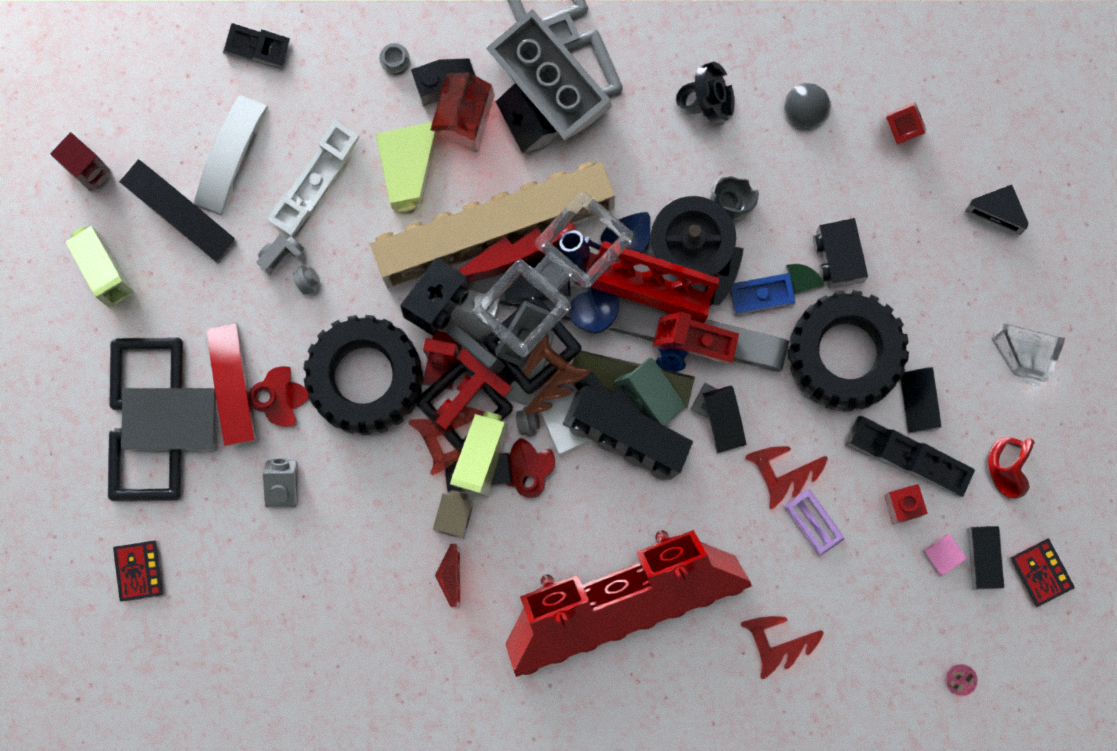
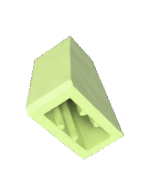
M435 121L376 134L389 201L393 210L398 209L399 212H406L415 209L417 204H422L438 136Z
M92 226L80 228L72 233V238L66 241V244L97 299L110 308L134 293L133 288L100 234Z
M484 411L483 416L474 415L450 482L451 485L488 496L508 424L501 421V415Z

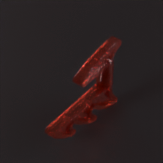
M465 407L461 412L465 416L459 415L448 429H444L434 420H409L408 424L420 433L433 459L431 475H436L459 459L463 448L462 446L444 454L437 437L471 423L475 414L483 416L484 411ZM437 410L433 411L432 415L439 418L440 415L436 413Z
M777 446L747 454L745 459L754 462L758 466L770 494L769 509L772 510L784 499L791 482L794 484L791 495L793 498L802 490L810 471H812L811 481L815 482L826 465L827 456L814 460L778 478L769 461L791 450L789 446Z
M760 617L743 621L740 625L753 634L761 657V679H765L776 670L785 653L787 654L784 669H789L794 664L805 644H807L805 654H811L819 644L824 632L819 630L770 648L764 629L786 622V617Z

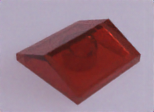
M450 544L435 577L450 607L460 609V547L457 544Z

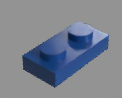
M790 273L737 282L733 284L730 290L735 315L794 305L796 303Z

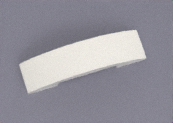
M240 95L238 96L211 149L193 204L223 215L233 191L232 183L253 133L257 134L267 110V105Z
M334 119L318 142V149L286 195H282L267 217V220L293 236L330 189L351 155L360 136Z

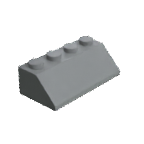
M533 9L486 48L564 140L589 127L612 107L610 98Z

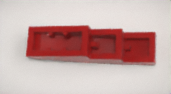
M568 218L545 236L536 227L513 245L504 236L458 271L467 276L468 282H473L503 273V270L522 267L558 248L561 236L567 231L576 230V226Z
M237 323L207 329L214 389L224 446L256 441L251 415L252 407L247 386L248 378Z

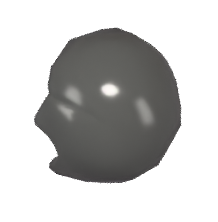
M802 83L794 87L787 94L784 110L789 121L797 127L815 128L828 119L831 100L826 90L817 84Z
M729 176L720 178L713 185L710 200L722 206L730 215L732 221L741 220L756 207L759 192L751 188L748 179H738Z

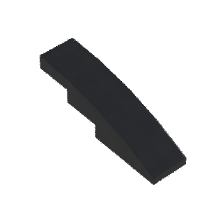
M140 159L120 179L119 183L212 260L217 261L235 239Z
M864 416L857 417L846 444L892 467L959 497H964L975 472V469L947 454L925 443H919L894 429H887Z

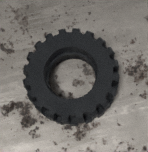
M843 290L835 292L829 297L825 295L819 298L815 304L810 305L796 323L789 340L788 360H791L790 370L792 376H796L799 381L797 385L802 392L806 390L811 395L810 399L815 403L820 401L826 404L825 408L832 410L835 408H841L843 411H853L857 408L862 410L886 397L902 378L906 370L904 369L905 364L909 359V351L906 350V345L909 343L908 335L903 334L902 327L904 324L900 317L896 319L893 316L892 312L894 309L888 304L884 307L878 302V297L872 294L870 297L862 296V291L855 290L851 294H845ZM838 324H852L860 327L870 335L876 346L877 355L872 369L867 374L856 379H844L834 375L825 367L820 358L819 347L823 335L830 328Z
M357 315L347 316V321L340 322L337 320L331 323L332 328L327 332L322 330L317 335L319 340L316 344L310 345L307 351L310 354L309 358L304 361L303 370L306 372V378L303 379L304 386L308 391V398L312 405L334 427H338L344 432L351 434L355 432L361 435H371L372 432L377 431L383 433L388 431V427L394 424L397 426L403 422L402 418L407 413L411 414L415 408L414 403L422 392L423 371L421 360L406 333L402 329L395 327L392 322L384 318L382 320L376 319L373 315H365V318H358ZM359 348H373L383 353L391 364V385L385 394L375 401L364 404L352 402L345 398L337 388L335 380L337 366L351 351Z

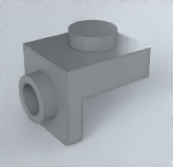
M279 235L272 244L267 243L258 254L259 260L256 263L268 275H271L289 253L303 263L306 260L302 253L304 247L292 237L286 240Z
M280 457L266 462L263 471L265 507H296L295 473L297 461Z

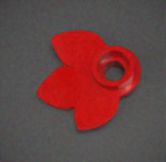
M287 366L271 369L264 381L256 383L249 392L251 406L259 412H265L266 417L271 423L282 427H290L296 424L292 409L302 406L309 396L305 387L298 383L290 382L291 368ZM268 392L270 394L269 400L265 403L260 402V394Z
M519 438L511 448L510 463L513 483L507 484V486L516 487L517 492L526 498L539 496L545 489V479L555 468V456L552 449H546L537 453L531 443ZM533 477L534 484L527 488L525 486L526 479Z

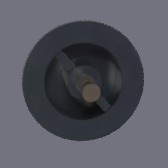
M686 196L670 202L659 212L651 230V246L655 258L714 276L729 263L736 246V230L730 215L718 203L705 197Z

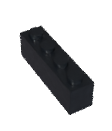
M585 385L576 392L563 422V425L570 428L574 435L582 438L587 437L597 442L598 447L609 452L614 451L624 456V460L636 466L641 465L651 470L653 476L663 480H670L681 473L693 441L588 385Z

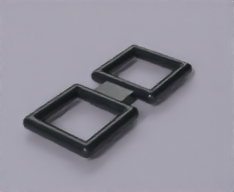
M532 296L527 300V302L552 313L538 296ZM520 307L484 338V346L494 356H496L495 349L499 344L498 342L504 336ZM552 313L553 319L548 327L567 347L559 355L569 363L581 352L582 347ZM497 357L506 365L497 374L510 385L516 381L526 394H533L558 370L549 363L532 379H529L518 365ZM458 361L417 397L416 405L454 449L461 454L467 436L462 439L451 425L448 429H444L435 422L440 415L436 413L437 409L431 404L433 399L465 371L471 377L475 374L461 361ZM487 383L483 385V391L498 407L493 413L501 415L502 421L513 411V405Z
M114 338L111 341L109 406L112 410H122L123 350L171 349L170 388H183V341L181 338ZM121 428L111 429L109 432L108 449L109 500L176 501L180 499L182 450H169V488L120 489Z

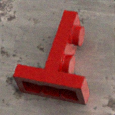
M684 312L659 317L652 347L662 350L674 348L722 363H733L739 333L691 320L692 315Z
M437 331L432 339L425 338L423 351L427 358V364L422 384L431 386L459 361L456 357L462 351V346L446 332ZM455 381L446 390L453 391Z
M465 348L462 349L456 358L475 374L472 378L467 374L456 387L459 394L454 400L451 401L447 398L436 411L440 417L435 422L444 429L450 427L485 383L503 397H506L514 388L498 374L488 369Z

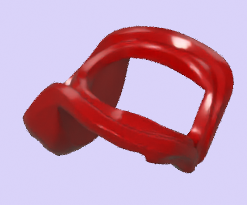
M1003 437L998 439L990 450L988 466L991 478L996 488L1008 498L1017 499L1024 497L1030 488L1029 481L1021 471V468L1028 459L1033 444H1035L1032 438H1027L1023 442L1015 438ZM1006 444L1021 448L1019 458L1013 465L1007 468L999 465V458Z

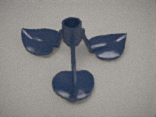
M636 213L614 221L603 231L601 242H609L644 253L649 246L651 236L649 213ZM570 230L561 236L558 248L520 268L559 266L560 263L566 262V259L573 264H577L589 292H582L573 298L569 305V316L578 328L593 334L601 333L615 321L619 312V299L616 295L588 287L590 278L585 269L584 262L587 261L590 255L589 246L599 250L601 245L591 241L590 237L584 238L579 231Z

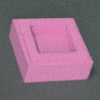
M950 533L923 550V553L940 577L967 559Z

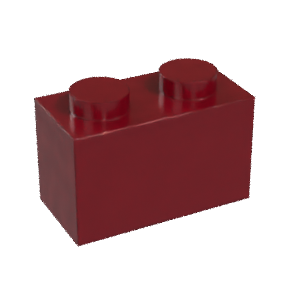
M72 132L50 153L67 172L89 191L94 187L98 188L108 177L107 173L110 169Z

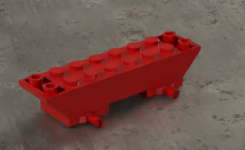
M661 530L663 535L661 536L658 531L655 536L657 543L636 552L640 563L583 585L579 575L554 582L553 577L546 574L548 580L544 576L540 580L542 587L520 596L524 608L505 643L515 676L533 674L541 667L552 663H562L570 656L580 652H590L596 649L597 646L609 641L621 640L627 634L637 630L650 629L656 623L663 620L678 618L689 610L697 607H707L713 604L715 600L726 596L738 595L744 589L752 587L751 582L735 555L700 542L694 530L674 537H669L668 533L664 530Z

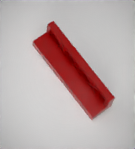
M603 241L592 265L588 287L672 314L677 312L691 314V320L705 323L709 315L710 300L719 285V278ZM607 253L619 257L621 261L611 263L603 259ZM642 264L648 266L650 271L639 272L633 266ZM670 273L676 275L679 280L673 282L664 280L662 275ZM701 283L707 285L708 288L706 292L693 289L691 285Z

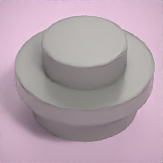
M398 43L386 45L381 50L379 56L381 66L390 73L402 72L409 64L407 49Z
M305 265L299 266L297 271L293 273V279L298 289L303 294L317 292V284L320 281L314 269L311 267L307 268Z
M526 406L523 407V410L516 412V423L521 435L527 434L529 437L536 435V429L540 428V419L538 413L525 414L524 410L528 407Z

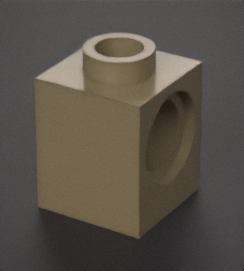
M451 490L450 495L442 493L433 526L435 532L465 539L474 506L473 501L468 500V494Z

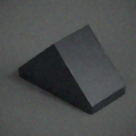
M1012 184L972 199L965 210L969 214L1019 235L1027 229L1029 224Z

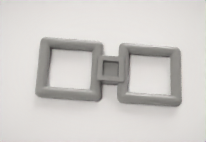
M508 0L516 21H519L526 15L521 0ZM572 0L574 6L542 18L544 23L568 51L591 43L609 84L601 89L609 98L622 92L623 86L598 30L591 29L578 35L572 19L584 15L588 11L585 0Z

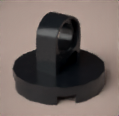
M714 61L699 66L695 73V82L688 83L679 89L676 95L677 105L690 114L703 112L708 120L714 123L728 120L727 116L733 115L735 99L732 85L726 86L723 76L727 75L725 69ZM696 92L695 102L686 106L688 95Z

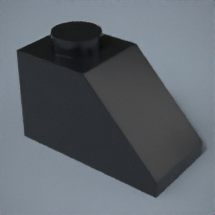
M469 58L439 59L411 69L423 106L479 87Z

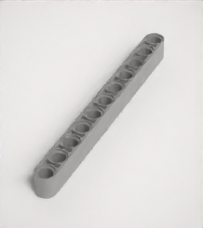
M503 273L491 278L468 282L469 290L498 296L502 305L519 308L524 301H527H505ZM570 286V297L542 300L553 314L559 315V319L572 322L569 316L571 301L576 295L589 291ZM618 298V315L612 325L606 330L653 342L659 317L672 313ZM706 319L705 324L739 333L733 362L769 371L782 372L789 344L788 340Z

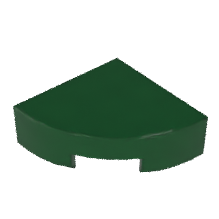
M802 264L786 265L787 273H790L794 295L824 287L822 278L812 268Z

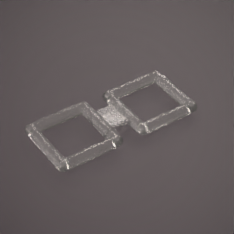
M586 192L578 193L535 240L536 247L546 255L542 261L533 269L524 260H517L473 307V315L520 357H526L571 308L570 300L560 293L559 290L570 278H573L583 288L591 287L634 240V233ZM583 206L619 236L587 273L582 271L550 243ZM520 274L556 305L523 342L487 311Z

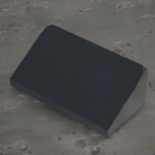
M933 367L904 372L900 381L908 433L940 429L941 418Z
M999 526L968 528L973 590L1004 588Z

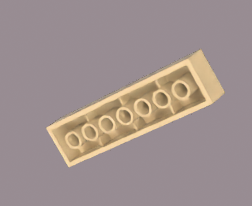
M594 161L586 162L577 167L578 171L566 174V171L558 172L551 175L549 181L540 184L537 181L522 185L520 187L521 191L509 194L507 191L492 196V201L480 205L479 202H473L463 206V211L452 215L451 212H444L436 215L433 218L434 221L422 225V222H416L406 226L404 232L393 235V232H388L375 238L376 241L370 243L387 289L422 277L436 258L449 266H454L474 259L504 236L513 245L536 227L542 234L551 232L568 218L572 223H576L613 210L615 194L603 162L597 164Z

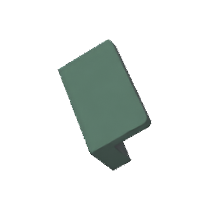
M653 358L646 359L633 372L621 375L612 382L616 389L620 387L641 410L639 413L664 426L685 407V403Z

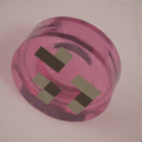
M954 665L946 672L945 685L954 695H969L977 686V675L967 665Z

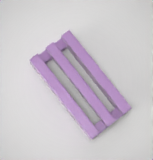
M807 489L783 506L819 557L845 539L810 489ZM807 498L835 536V539L830 540L802 500ZM795 505L800 508L825 543V546L821 547L793 508Z

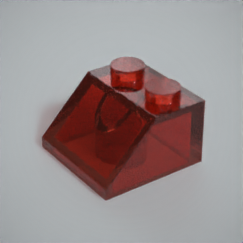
M448 73L430 131L473 152H478L495 97L492 84L471 73Z

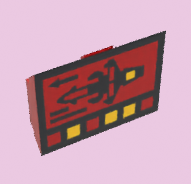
M1049 538L1010 557L1036 607L1075 588Z
M156 540L113 547L120 602L163 595Z

